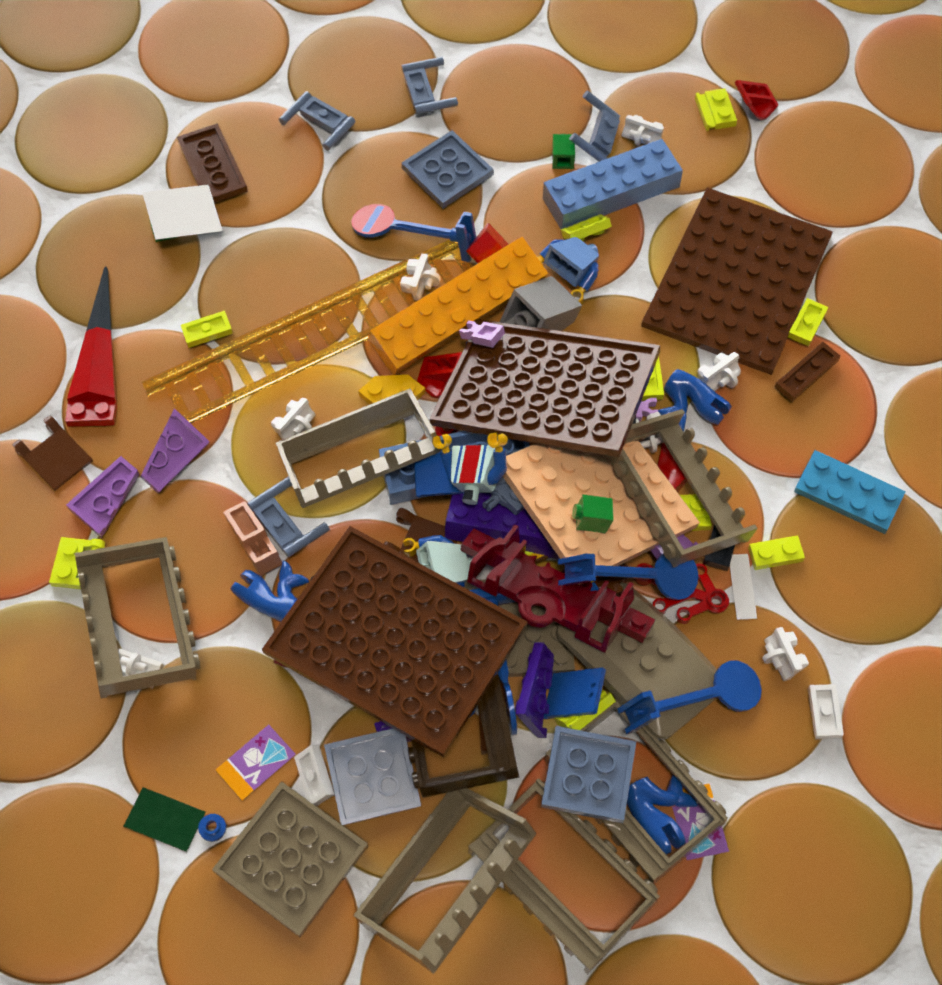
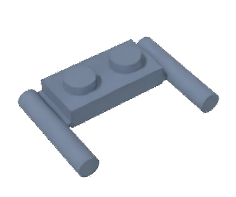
M443 57L401 65L416 114L458 106L456 97L435 101L425 72L427 68L444 65Z
M587 90L583 94V98L599 110L590 143L576 133L571 135L570 141L600 162L608 159L607 155L611 153L620 122L618 120L620 115Z
M307 91L278 119L282 125H285L300 111L301 116L332 133L322 144L325 150H329L356 122L353 117H348L339 110L311 96Z
M289 476L247 503L256 518L288 558L330 530L329 526L323 522L303 535L276 501L275 496L292 486Z

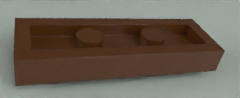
M822 342L779 379L774 388L793 402L834 366L841 356Z

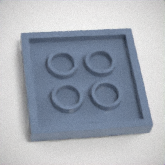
M453 130L401 163L402 169L442 208H445L494 175V169Z
M556 726L541 807L623 823L637 741Z
M392 728L324 745L341 825L344 826L421 807L418 789H415L412 773L414 771L410 763L408 745L404 734Z

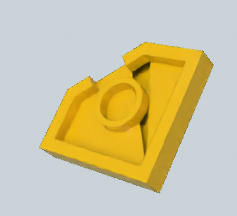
M408 374L374 376L358 391L359 396L369 404L410 388L417 400L426 393L425 387Z

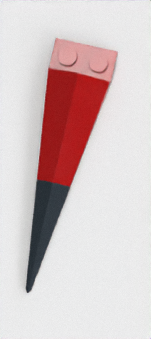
M106 266L103 269L67 396L68 404L65 417L67 427L113 426L116 421L117 397L111 333L109 272Z

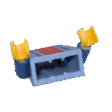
M577 237L566 240H553L539 253L540 256L537 258L574 287L579 286V289L573 290L570 294L573 297H579L578 301L583 304L584 292H588L598 275V248L594 244L587 245Z

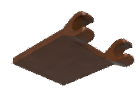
M48 416L43 421L46 424V428L52 433L50 437L32 451L29 450L21 439H18L12 445L15 451L56 491L89 465L93 459L68 435L52 416Z
M398 509L396 521L400 524L411 525L405 539L412 538L417 542L419 538L434 535L445 537V526L419 517L407 509ZM451 540V541L454 542V544H457V543H458V541H456V540ZM388 541L383 543L403 555L404 550L413 548L412 545L403 546L402 544L400 549ZM417 553L409 557L419 563Z

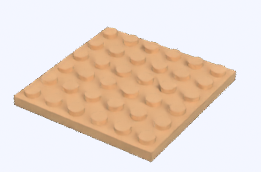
M636 440L624 444V451L675 536L678 537L697 528L700 522L640 442ZM536 443L506 456L507 472L503 478L560 559L587 553L595 554V565L619 566L660 545L651 534L646 520L640 515L633 498L628 495L621 478L616 475L611 461L605 455ZM583 494L613 498L614 521L607 533L576 530V519H573L572 512L574 505L578 504Z

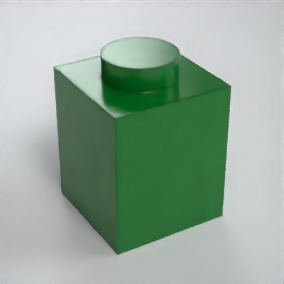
M553 134L552 169H574L575 144L570 141L572 134Z
M583 494L578 504L574 505L572 512L573 519H576V530L607 533L614 521L613 498Z

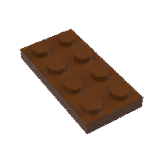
M218 123L177 137L197 186L209 185L214 203L248 192L247 185Z

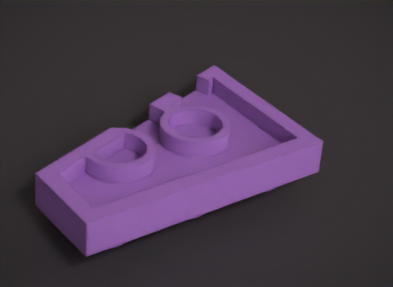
M174 408L140 477L159 494L210 441Z
M120 456L67 503L66 506L102 538L138 478L139 472Z

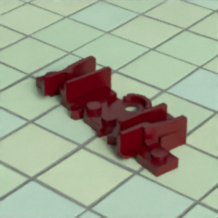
M517 525L512 527L504 539L501 537L495 539L473 528L462 542L460 550L474 557L470 562L467 582L495 597L501 593L518 602V610L522 619L531 626L546 627L555 621L576 632L575 638L604 653L618 632L643 643L654 626L655 619L630 607L634 600V584L629 582L620 597L615 595L617 592L608 588L609 582L606 580L600 589L591 591V582H585L580 585H559L558 580L565 579V574L552 568L550 562H547L542 567L535 564L537 556L525 554L528 541L523 540L519 544V526ZM488 564L494 567V569L488 574L484 583L476 579V577ZM541 606L545 608L546 613L541 616L535 615L531 611V607ZM597 621L609 626L603 643L591 638Z

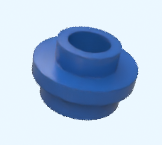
M218 814L206 815L199 823V834L206 841H218L226 832V823ZM216 823V829L208 831L207 827L209 824Z

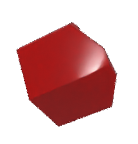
M742 80L735 81V85L744 102L759 120L767 119L779 106L767 84Z
M487 223L466 252L477 263H480L509 244L490 223Z
M462 352L424 357L417 382L425 387V391L434 398H440Z

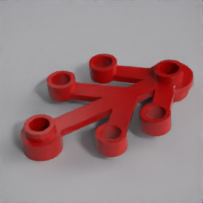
M647 563L637 565V567L653 568ZM698 563L696 565L697 569L704 572V574L698 576V581L701 582L705 591L695 588L689 597L680 600H673L667 597L657 598L653 601V605L662 604L664 609L659 611L665 614L668 608L693 598L701 601L689 608L680 607L677 610L676 620L681 624L689 623L691 617L705 611L715 614L724 612L729 606V597L725 591L714 587L707 574V567L704 564ZM634 578L639 585H656L654 579ZM717 599L720 601V604H713L712 600ZM680 613L688 614V618H682Z

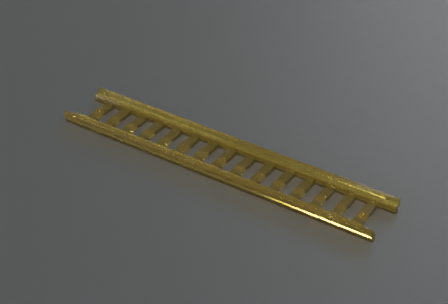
M450 239L421 252L422 254H428V264H433L445 283L451 281L454 277L442 261L443 258L452 255L463 272L473 267L470 262L461 260L458 242H452ZM421 253L142 381L141 383L147 396L165 388L177 411L188 422L193 423L368 340L370 330L384 321L380 323L377 321L362 296L373 291L389 318L399 312L382 288L383 286L393 282L408 306L417 302V300L413 299L412 293L402 292L400 282L402 277L409 275L407 273L408 260H419ZM431 287L429 290L425 289V293L428 295L436 289L435 287ZM353 301L370 328L358 333L342 305ZM331 310L349 336L340 342H337L321 316ZM312 320L328 347L317 352L301 324ZM292 330L308 357L296 362L280 334ZM271 339L287 367L276 372L259 345ZM248 349L251 350L266 377L255 382L238 355ZM228 358L245 385L234 392L217 365ZM207 368L223 394V397L211 402L196 376V373ZM187 378L202 407L191 412L174 385Z

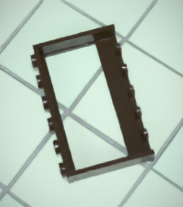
M498 673L478 703L490 766L429 779L424 746L411 739L412 747H408L410 763H415L417 771L412 773L414 788H420L422 797L519 778Z

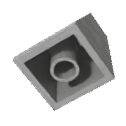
M553 276L514 289L500 322L562 331L574 323L582 304Z

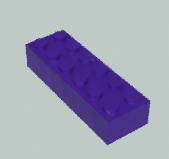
M479 492L476 505L464 503L462 501L463 494H452L445 522V538L463 542L473 528L495 539L499 537L504 539L512 527L517 525L519 526V544L523 540L528 541L526 551L546 555L549 558L560 559L525 508L515 515L507 507L498 503L491 511H487V507L484 509L482 503L491 497L490 492Z

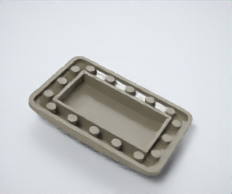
M621 582L620 585L622 586L623 591L625 590L628 584ZM634 588V600L630 607L655 619L654 626L643 643L618 632L604 653L575 638L576 632L561 624L557 628V637L588 669L601 667L606 669L603 685L623 705L640 693L650 690L655 702L714 686V675L717 669L663 613ZM597 621L591 638L603 643L609 626ZM717 697L661 712L659 718L644 727L656 738L667 739L714 702Z

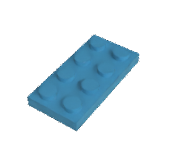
M814 450L794 490L795 493L883 534H886L906 492Z

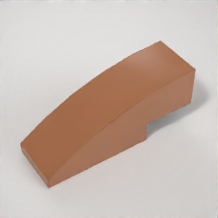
M246 501L223 512L260 576L282 565L277 550L267 537L264 528Z

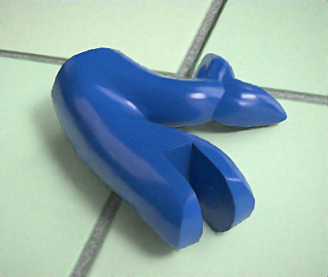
M676 369L664 387V391L671 398L674 406L659 409L658 412L660 415L683 409L685 413L679 425L684 432L688 409L687 396H689L697 412L705 420L717 425L724 419L723 414H728L732 406L697 377Z
M283 560L277 585L278 597L274 596L266 581L251 570H245L240 574L241 578L250 584L248 588L234 582L230 590L250 607L281 622L298 599L293 595L292 588L309 583V580L303 575L293 574L290 564Z
M674 774L666 791L655 785L648 777L632 783L629 786L627 805L632 816L666 855L671 853V845L676 849L682 847L686 843L685 836L676 821L658 810L653 804L665 807L698 806L691 795L683 792L682 783Z

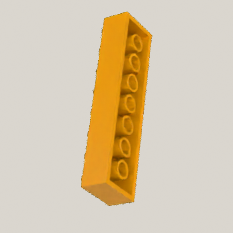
M522 236L371 329L368 340L392 375H397L458 337L461 328L468 329L466 324L468 320L474 321L477 324L479 319L485 320L507 306L514 289L544 279L549 273Z

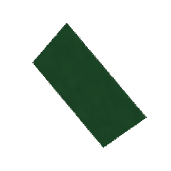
M143 787L123 827L187 852L199 823L205 815V811Z

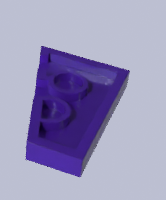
M534 642L532 652L528 657L529 664L526 676L522 680L520 698L516 702L515 714L537 738H547V728H543L544 714H549L550 704L547 703L546 689H550L552 684L554 654L544 642Z

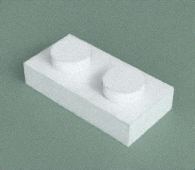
M836 684L810 685L808 687L815 739L842 738L844 733Z
M310 745L294 758L307 800L318 806L335 794L319 745Z

